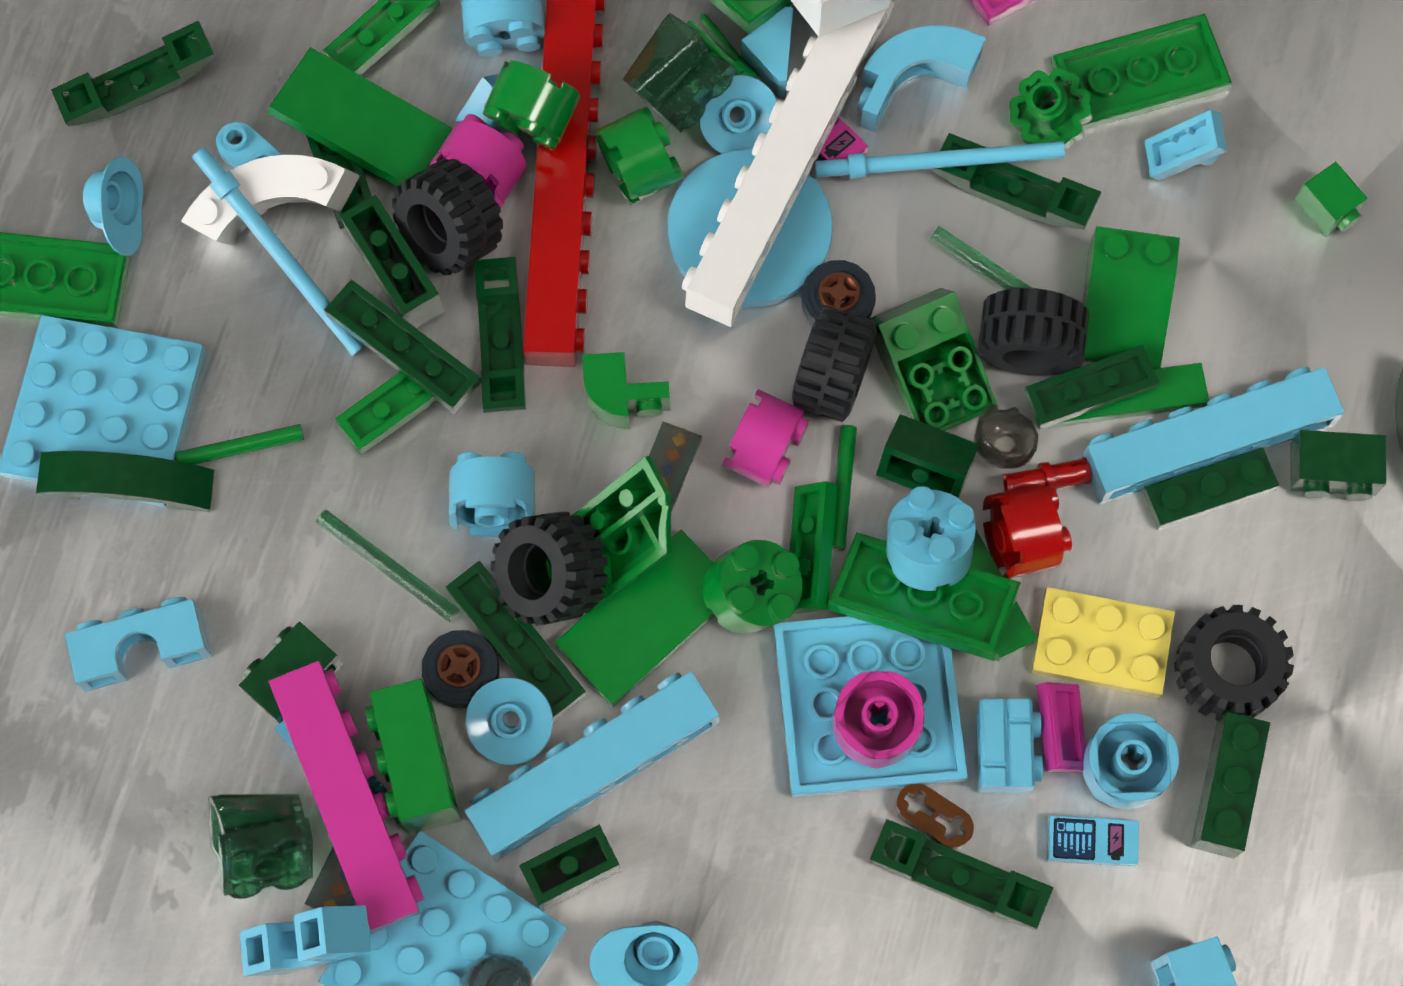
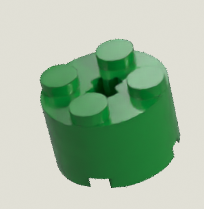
M511 60L508 63L505 61L484 105L485 109L482 114L498 122L497 127L504 132L511 133L516 137H520L522 132L534 136L532 140L538 145L555 150L558 143L561 142L581 95L576 89L565 82L562 83L560 89L557 88L558 85L550 80L551 74L522 62Z
M648 107L633 111L595 131L598 134L596 139L611 174L614 173L620 183L624 181L618 187L630 205L664 190L684 178L677 160L674 156L669 158L665 149L666 146L671 145L665 128L661 122H655Z
M751 540L721 554L707 568L702 588L704 602L707 608H711L714 615L719 619L717 622L725 629L735 633L751 634L776 625L791 617L800 602L802 577L799 570V560L794 553L786 551L783 547L771 541Z

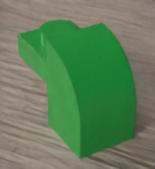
M625 352L582 355L583 379L587 402L595 416L605 424L619 429H630L629 413H637L640 417H656L661 415L662 411H670L669 381L627 384Z

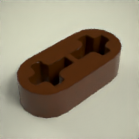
M921 783L907 785L900 791L896 800V812L903 822L918 832L928 835L930 840L954 850L964 847L970 841L974 832V823L971 816L965 810ZM917 794L922 795L925 798L923 806L934 814L930 817L919 810L914 815L907 812L909 803L904 798L906 796L915 798ZM937 816L949 823L954 818L959 819L962 822L960 830L965 833L963 838L959 835H955L952 840L944 836L946 827L935 820Z

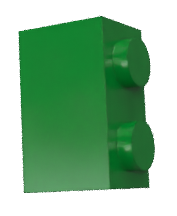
M1096 226L1089 244L1083 304L1089 310L1084 361L1096 362L1143 345L1153 369L1161 368L1176 279L1180 237Z

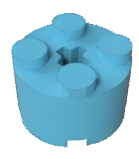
M461 0L464 40L468 45L478 48L479 56L486 58L497 57L502 54V49L517 48L522 52H533L541 48V39L545 36L542 0Z
M465 452L457 456V464L449 472V524L452 528L459 531V524L469 527V535L499 538L498 535L501 531L508 529L509 523L535 515V471L526 463V456L524 454L506 452L501 454L500 457H482L478 453Z
M924 486L914 488L909 495L902 498L892 509L887 528L886 554L896 578L905 585L922 591L936 590L937 586L949 583L952 586L958 583L967 574L972 562L976 532L975 516L972 508L952 494L931 490Z
M1140 713L1120 714L1104 723L1087 743L1083 758V776L1092 795L1099 802L1117 809H1138L1157 799L1171 784L1179 765L1178 748L1172 735L1148 715ZM1126 753L1129 754L1131 761H1138V765L1133 770L1129 769L1128 764L1121 761Z

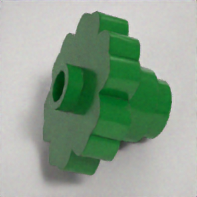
M1062 68L1054 69L1049 76L1045 72L1037 70L1019 83L1018 88L1021 95L1012 98L1009 103L1011 111L1010 122L1016 130L1021 131V137L1025 144L1064 141V148L1068 149L1074 142L1084 137L1082 124H1086L1093 119V99L1088 90L1081 88L1082 84L1078 75L1067 72Z

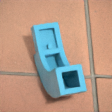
M931 25L910 29L889 39L874 52L863 70L861 87L865 89L857 106V109L862 111L860 127L875 132L893 94L899 87L913 79L932 77L967 89L982 57L986 38L957 27Z

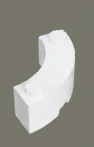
M303 155L268 156L252 160L230 170L240 183L239 190L260 215L267 212V209L288 202L322 204L341 212L360 176L334 163ZM210 185L197 197L181 221L215 241L232 246L247 227L225 198L220 200Z

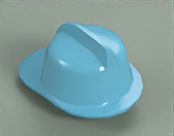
M117 157L111 160L104 170L93 173L85 182L83 204L90 221L95 227L103 229L106 240L114 251L124 256L134 254L142 240L143 181L141 173L133 161L126 157Z
M652 921L640 926L622 927L606 933L598 939L591 950L589 966L592 977L599 986H685L690 983L697 972L699 956L696 945L686 933L668 923Z

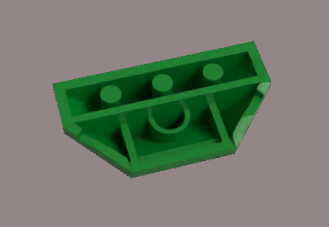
M651 456L643 457L572 514L584 518V525L591 524L596 530L594 534L595 539H601L604 544L601 552L603 557L607 556L608 566H604V573L608 575L606 585H601V589L604 592L603 596H615L672 552L671 493ZM547 556L546 567L549 578L552 581V566Z

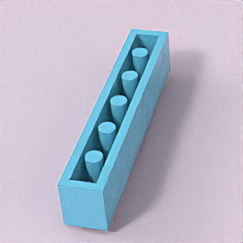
M1303 367L1286 375V380L1275 384H1271L1270 380L1261 381L1247 388V393L1233 398L1231 393L1222 394L1209 400L1206 407L1194 411L1191 406L1183 407L1170 413L1167 420L1155 424L1151 419L1144 420L1131 426L1128 429V433L1114 437L1113 433H1106L1089 441L1090 445L1087 446L1082 457H1086L1087 462L1090 464L1092 473L1091 484L1099 504L1142 491L1145 486L1262 447L1266 449L1293 440L1300 430L1320 431L1335 426L1345 412L1325 367L1310 371L1309 367Z
M692 671L683 677L679 672L669 676L657 686L660 691L647 699L640 695L630 700L621 707L622 714L607 722L603 718L594 722L583 731L585 737L570 745L568 741L558 744L546 753L547 760L532 768L528 764L519 768L508 777L510 783L499 790L494 791L491 787L474 796L470 800L472 806L464 811L495 862L718 725L719 714Z

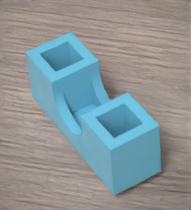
M186 597L167 599L161 603L160 608L144 611L141 608L130 609L118 615L119 619L102 623L101 620L83 622L76 626V631L64 634L75 683L85 692L128 681L125 659L129 650L141 642L151 641L157 643L161 660L170 669L212 657L201 608L193 599L187 600Z
M366 905L319 907L294 915L293 922L266 923L239 931L244 977L291 974L371 951L370 927L367 920Z

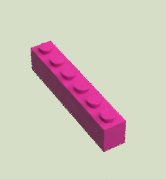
M316 661L268 681L357 906L366 905L370 934L420 914L421 911L417 903L425 900L415 874L407 877L401 861L408 858L406 850L398 833L391 836L384 821V819L391 817L382 791L373 794L367 778L374 776L375 773L366 751L364 750L359 753L356 751L351 737L359 733L349 709L343 712L340 711L335 696L342 694V690L333 669L324 671L321 663Z

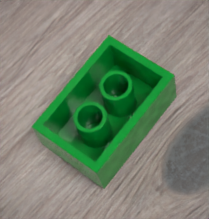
M422 678L369 692L372 705L366 706L365 712L371 733L374 732L377 741L381 740L382 748L375 749V755L381 775L385 776L387 783H391L392 791L385 792L391 818H395L397 825L402 824L410 835L419 831H426L460 822L459 808L432 698Z

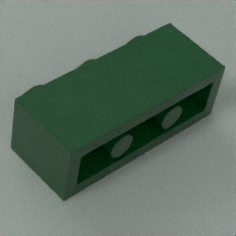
M376 195L340 215L347 235L399 316L415 328H418L445 312L438 291Z
M1228 711L1216 722L1190 848L1233 859L1245 851L1271 722Z

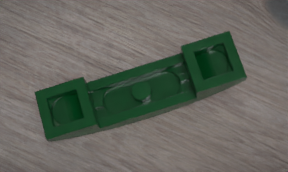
M199 20L162 37L164 46L98 77L92 78L87 72L51 89L67 126L80 125L125 112L167 93L201 71L215 58V54Z
M948 133L940 151L986 147ZM1010 163L932 168V171L955 186L1000 208L1036 221L1072 229L1085 230L1101 196V191L1063 177L1059 183Z
M516 257L478 260L474 262L479 317L483 413L526 409L525 369Z
M97 451L41 452L36 495L80 500L81 495L164 503L170 509L210 512L215 470L175 460L134 454Z
M886 819L870 857L871 862L922 887L982 912L1034 930L1038 929L1054 888L1013 870L1007 872L928 839V835L889 819Z

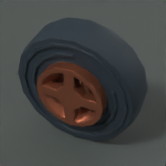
M831 260L817 266L806 277L801 291L802 309L812 324H814L818 313L826 305L869 319L876 303L875 286L869 274L859 265L846 260Z
M453 630L440 635L428 646L422 660V678L429 693L439 703L452 708H468L472 697L482 686L490 681L499 679L500 662L493 646L483 636L469 630Z

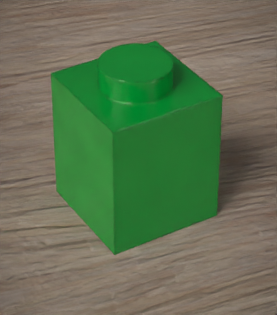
M1335 161L1305 182L1295 201L1327 237L1338 228L1345 232L1362 218L1359 212L1368 198Z

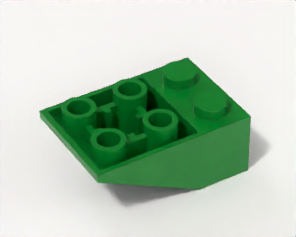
M938 288L869 318L876 322L877 333L874 344L879 357L910 418L946 431L999 408L954 291Z

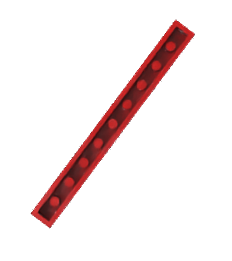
M547 0L542 71L551 74L550 80L558 85L557 88L560 89L562 83L565 82L576 89L581 97L556 149L550 150L537 144L523 347L526 365L576 367L577 353L585 352L586 334L585 328H579V314H587L588 289H581L582 275H589L590 250H583L584 236H592L593 216L592 212L586 211V198H594L595 174L588 173L589 160H596L597 139L596 136L590 135L591 123H598L599 98H593V85H601L602 64L601 61H595V50L603 49L604 25L597 24L598 12H605L606 0Z

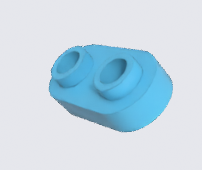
M233 122L225 125L216 137V147L221 158L233 169L252 160L282 155L253 128L242 122ZM234 137L243 138L239 144H230Z

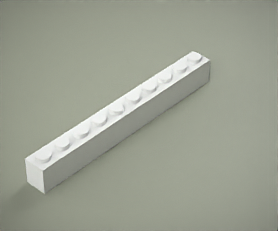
M890 0L889 8L818 38L815 36L810 37L802 57L806 61L801 69L796 67L793 69L787 82L786 90L789 93L785 101L777 100L769 118V123H772L771 128L767 134L763 132L759 134L752 150V155L755 158L751 166L744 165L739 172L735 183V188L738 189L733 200L727 198L724 201L718 214L717 221L720 222L716 233L709 232L703 241L699 255L703 256L697 268L691 266L684 278L682 289L686 291V308L729 327L732 326L898 0Z

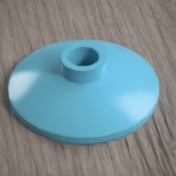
M732 75L719 80L706 92L699 107L698 119L703 137L711 147L722 154L736 150H753L761 132L767 134L772 126V123H769V118L777 102L775 95L767 85L751 76ZM734 107H741L743 111L742 117L737 121H732L729 116L730 111Z
M515 677L495 679L482 686L472 697L466 712V730L475 749L485 758L504 765L521 764L537 756L548 743L553 729V713L545 695L532 683ZM513 711L518 714L519 724L517 726H510L505 722L506 712Z

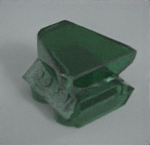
M669 13L660 23L622 80L649 108L681 133L683 130L694 126L702 118L706 105L711 99L719 97L729 88L736 70L730 63L708 49L704 39L697 30Z
M219 794L208 797L210 842L214 854L220 861V884L224 896L229 895L232 898L245 899L255 896L263 888L271 886L281 890H291L301 886L308 879L313 878V838L309 818H305L299 794Z

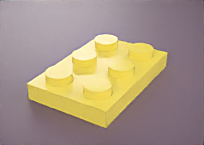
M1047 587L1044 593L1037 634L1038 640L1035 646L1031 673L1160 698L1163 694L1175 611Z

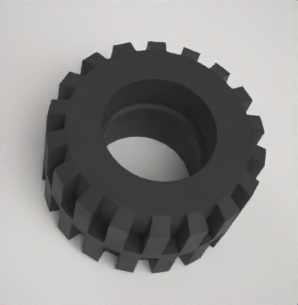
M446 159L440 160L403 181L394 192L395 198L392 199V207L395 213H393V218L399 232L416 256L418 262L423 266L427 265L435 273L441 272L443 275L456 274L494 251L498 247L497 243L501 242L502 233L500 230L503 229V220L499 216L501 212L499 204L495 202L494 193L490 187L486 186L482 176L479 173L475 174L472 167L467 164L461 165L455 159L449 161Z
M1014 288L990 294L983 303L978 354L990 364L1018 374L1051 376L1081 367L1084 362L1089 310L1082 302L1070 296L1046 289Z
M827 305L818 313L797 371L792 392L794 406L843 422L850 415L875 342L877 329L874 320Z
M554 512L522 517V519L509 523L508 529L501 531L498 535L501 543L494 544L492 553L495 555V561H491V571L495 572V579L492 580L494 589H499L500 591L498 599L501 604L509 605V614L514 618L521 617V622L525 624L535 623L538 626L576 619L595 608L594 602L600 601L604 594L601 585L607 584L608 575L604 573V566H608L607 556L603 557L601 549L604 548V544L601 539H595L594 534L596 530L591 524L584 525V518L578 515L570 516V512ZM547 556L552 566V581L547 572Z
M1233 604L1229 610L1221 606L1215 608L1211 614L1208 615L1206 613L1199 618L1184 636L1176 652L1179 657L1174 662V672H1180V677L1176 680L1179 690L1186 688L1188 694L1184 697L1190 705L1194 701L1201 705L1198 710L1199 713L1207 716L1210 712L1215 713V720L1217 721L1227 711L1254 718L1270 707L1289 685L1287 679L1293 674L1294 665L1288 663L1294 656L1292 646H1284L1283 642L1288 636L1284 629L1278 633L1275 631L1273 626L1277 621L1271 616L1263 620L1259 618L1261 610L1254 607L1248 612H1243V605ZM1219 643H1232L1245 649L1255 664L1256 673L1254 681L1248 685H1235L1222 679L1212 665V647Z

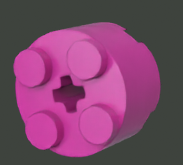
M468 114L463 121L455 125L431 161L430 166L443 159L447 161L455 159L461 165H469L475 174L479 173L482 176L486 186L491 188L494 193L495 202L499 204L501 209L526 170V161L521 153L524 145L515 135L507 132L501 134L487 126L480 117Z
M758 389L755 393V399L759 400L760 403L758 406L749 403L729 445L732 448L731 452L735 456L733 460L725 457L722 466L769 488L772 482L781 484L791 463V459L785 457L790 444L799 446L809 425V420L803 418L805 410Z
M868 671L856 675L843 687L836 702L832 727L838 745L852 760L871 768H883L901 761L913 750L922 732L924 708L921 695L907 678L896 672ZM883 712L887 715L884 723L885 726L881 723L876 726L870 723L871 713L877 716Z

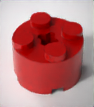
M1034 484L985 497L982 511L990 509L991 521L983 523L984 535L989 553L998 568L1005 567L1007 570L1003 577L1013 579L1057 568L1061 565L1064 553L1072 550V539L1069 530L1065 526H1061L1057 512L1059 509V497L1052 485L1043 487L1041 484Z

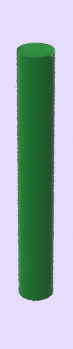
M301 424L177 451L176 459L180 462L197 465L304 440V434Z
M853 425L840 426L835 484L838 485L833 551H844L846 546L857 427Z

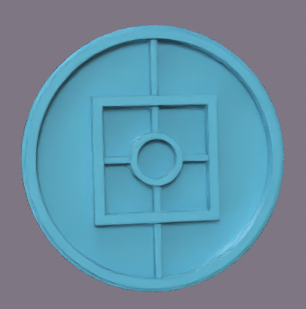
M752 150L731 151L705 161L684 179L676 191L668 215V240L675 264L684 277L691 266L697 268L703 256L699 255L703 241L709 232L716 233L720 225L717 218L724 201L727 198L733 200L738 191L735 188V183L740 170L744 165L750 167L755 158L752 155ZM810 173L741 306L742 308L766 307L778 304L797 295L802 291L806 277L817 266L825 263L831 246L832 216L824 191Z

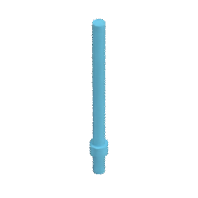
M1064 141L873 157H865V153L848 154V159L815 161L816 176L818 178L850 175V179L866 178L868 173L1065 158Z
M205 147L198 150L192 158L212 182L210 185L211 189L220 200L223 198L227 200L353 356L365 345L326 316L324 309L330 301L239 190L240 183L230 171L225 172Z

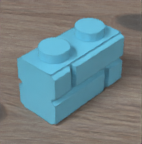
M1030 699L979 700L976 705L978 793H1031L1035 788V782H1041L1043 777L1042 756L1034 755V738H1040L1041 736L1040 712H1033L1032 700Z

